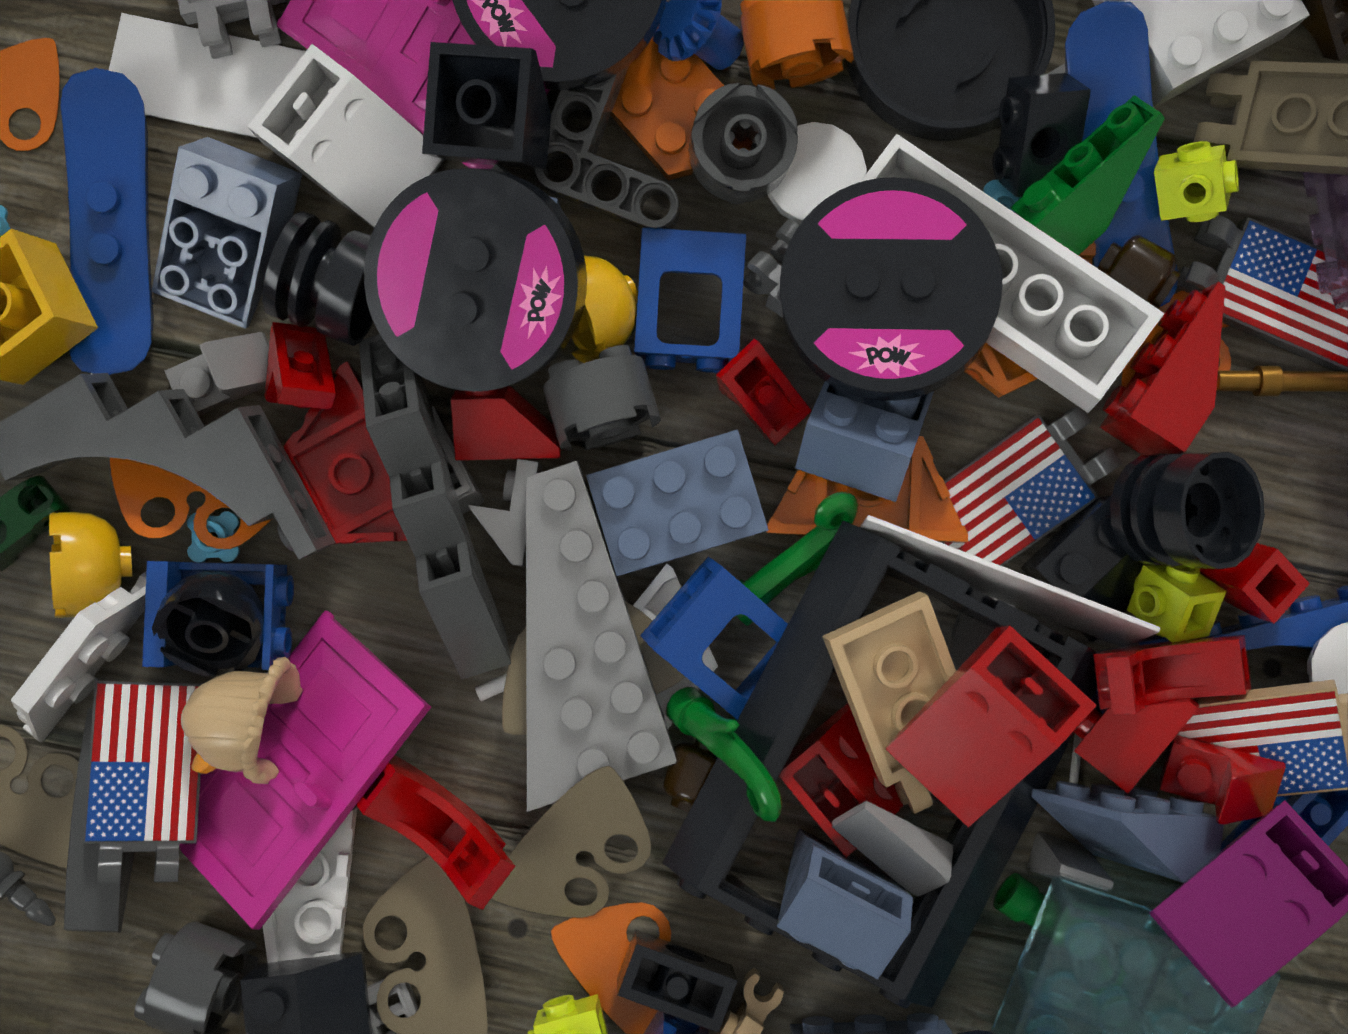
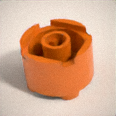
M743 0L741 2L742 15L740 17V24L753 85L757 86L759 84L776 89L774 80L789 79L790 88L802 87L826 80L843 71L842 60L844 58L850 63L854 60L843 0Z

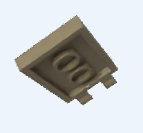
M1251 61L1248 75L1210 74L1205 94L1206 96H1212L1211 107L1232 108L1236 106L1231 125L1199 122L1194 142L1207 141L1210 142L1211 147L1225 145V152L1228 153L1227 161L1236 160L1237 168L1348 175V63Z

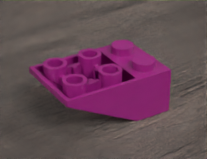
M1284 800L1248 827L1149 912V914L1230 1008H1233L1336 924L1348 912V867Z

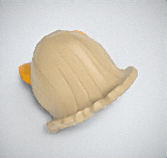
M278 657L273 660V665L270 666L267 673L249 671L228 672L216 676L194 690L181 714V726L185 736L188 737V742L197 752L191 766L193 771L207 774L218 768L231 772H243L246 779L256 784H268L271 779L276 778L279 773L277 766L270 760L257 757L268 704H284L297 701L303 691L300 687V674L296 665L290 663L286 657Z

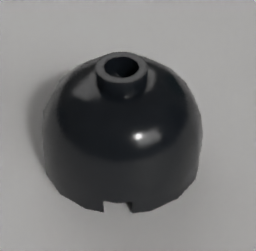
M222 571L199 572L181 579L165 595L152 626L153 636L158 633L160 639H165L166 646L165 648L161 646V652L168 660L184 670L203 676H216L218 669H229L234 667L233 671H243L255 661L263 641L264 606L253 587L241 578Z

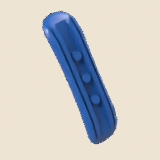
M1105 1L1081 12L1069 28L1065 42V73L1091 89L1082 142L1107 120V117L1114 109L1125 104L1134 95L1153 107L1148 27L1143 13L1132 2ZM1156 137L1110 225L1094 241L1096 255L1092 258V265L1096 268L1113 242L1123 246L1129 238L1136 235L1142 236L1174 254L1168 220L1161 221L1154 176V169L1159 160ZM1178 280L1161 306L1170 302L1177 289Z
M94 68L73 74L62 90L60 104L68 179L70 272L98 326V329L69 351L71 360L81 371L112 375L130 371L144 361L152 343L154 314L148 214V129L144 102L138 88L123 73Z

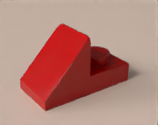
M272 322L265 386L266 401L293 405L299 408L311 407L331 410L336 391L326 337L317 332V329L305 326L302 328L293 324Z
M753 339L716 374L719 390L722 394L736 403L764 438L774 446L812 411L756 339Z
M1176 735L1170 743L1160 777V790L1214 804L1217 823L1225 825L1263 817L1273 808L1286 766L1284 762Z

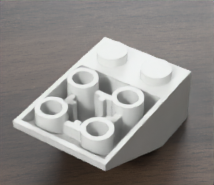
M313 44L310 45L247 126L267 148L373 228L388 205L403 190L420 179L434 174L444 161V159L422 154L423 135L353 74Z

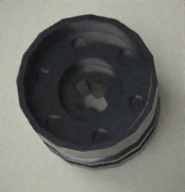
M304 211L296 213L282 230L268 262L262 297L265 313L282 321L289 318L291 323L302 328L309 325L315 318L317 332L321 335L351 346L359 344L369 332L374 322L369 311L364 285L365 257L371 236L354 230L347 233L342 240L340 227L336 223L329 220L321 223L315 215Z
M1230 452L1141 455L1124 467L1115 482L1110 501L1111 526L1119 546L1131 559L1146 565L1173 567L1185 565L1190 568L1205 569L1235 567L1251 554L1260 538L1265 517L1264 495L1256 473L1243 458Z

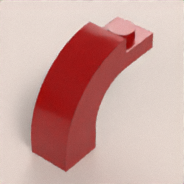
M1256 543L1251 554L1235 567L1224 569L1200 568V574L1227 591L1223 599L1224 601L1254 617L1273 624L1277 622L1310 584L1277 548Z
M1245 635L1198 638L1176 643L1171 641L1151 643L1093 654L1100 709H1112V715L1137 714L1148 705L1171 700L1246 695L1251 689Z
M396 755L393 756L356 804L363 815L392 828L425 851L443 869L466 902L481 910L485 908L516 867L502 850L506 843L477 813L430 776Z

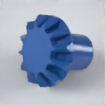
M670 0L666 2L660 24L653 36V41L659 46L658 52L669 60L682 61L695 54L717 70H724L736 61L742 51L744 39L742 30L720 14L722 0Z

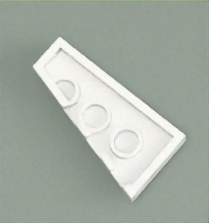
M357 807L353 808L263 925L267 963L342 954Z

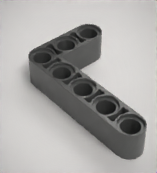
M629 66L601 83L580 89L560 90L551 114L547 168H534L536 177L549 192L560 198L640 229L674 228L680 219L681 207L677 194L670 185L596 155ZM582 109L592 113L591 124L586 130L579 133L567 130V119L573 112ZM557 159H570L573 162L571 176L563 182H552L548 175L551 164ZM609 176L620 179L622 189L618 197L611 201H601L596 197V186L599 181ZM654 195L665 196L671 203L670 211L660 220H650L643 214L644 203Z

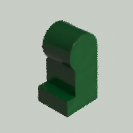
M43 475L34 476L21 482L0 497V571H3L19 559L16 556L36 541L40 534L49 530L50 513L70 511L68 505Z

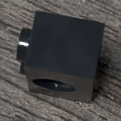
M1067 73L1008 77L1006 96L1001 100L999 117L1002 125L999 148L993 154L992 167L995 179L999 180V183L1015 197H1022L1030 185L1041 180L1065 158V155L1072 147L1082 142L1091 89ZM1040 131L1039 135L1033 140L1034 136Z
M635 929L617 977V996L719 1033L737 984V978L731 964Z

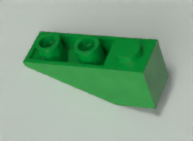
M1135 95L1132 96L1125 104L1114 109L1107 117V120L1083 142L1072 147L1065 155V158L1041 180L1030 185L1023 196L1010 208L1014 213L1079 255L1107 230L1165 117L1161 112Z

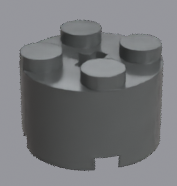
M740 83L727 84L711 93L697 111L688 149L692 170L700 184L711 194L735 205L755 201L771 193L784 179L797 150L798 129L792 108L775 90L759 84L757 86L740 85ZM736 138L740 142L747 138L752 141L750 151L746 148L739 150L733 146L734 139Z
M618 345L605 349L599 353L600 359L580 365L578 360H566L548 368L550 379L543 385V390L560 449L573 451L571 441H583L585 450L608 446L641 434L639 424L650 419L652 428L661 421L644 360L640 356L632 355L628 345Z
M195 921L183 926L176 935L165 933L159 939L153 951L152 964L156 968L149 986L143 990L137 1000L134 1016L145 1021L148 1027L168 1034H228L230 1029L221 1026L230 1012L240 1015L243 1009L240 980L258 965V957L249 954L250 950L257 948L256 943Z

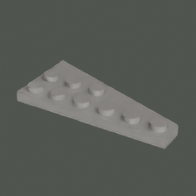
M578 461L526 477L527 812L555 803L586 775L601 767H612L622 780H626L675 764L677 761L674 747Z

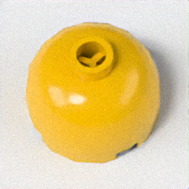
M584 255L587 272L585 305L580 322L572 336L579 350L571 353L582 363L600 359L599 353L603 350L626 343L635 326L636 304L638 301V290L628 275H623L616 266L602 258Z
M50 513L49 536H53L54 540L50 552V573L55 618L75 617L81 610L95 602H100L108 594L120 588L122 583L121 577H132L131 546H120L116 529L103 518L90 513Z

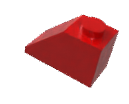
M510 385L489 391L455 390L451 398L455 461L560 458L562 449H560L554 425Z
M1193 698L1154 703L1144 707L1137 714L1112 715V709H1106L1101 714L1094 708L1074 732L1082 739L1074 752L1129 794L1199 709V703Z

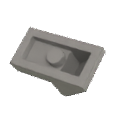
M263 332L204 342L199 345L202 351L201 355L164 370L172 390L184 389L198 416H201L265 388L269 342Z
M517 459L516 471H507L503 500L511 501L510 511L468 505L472 513L512 565L526 566V477L542 472L543 466L539 462Z

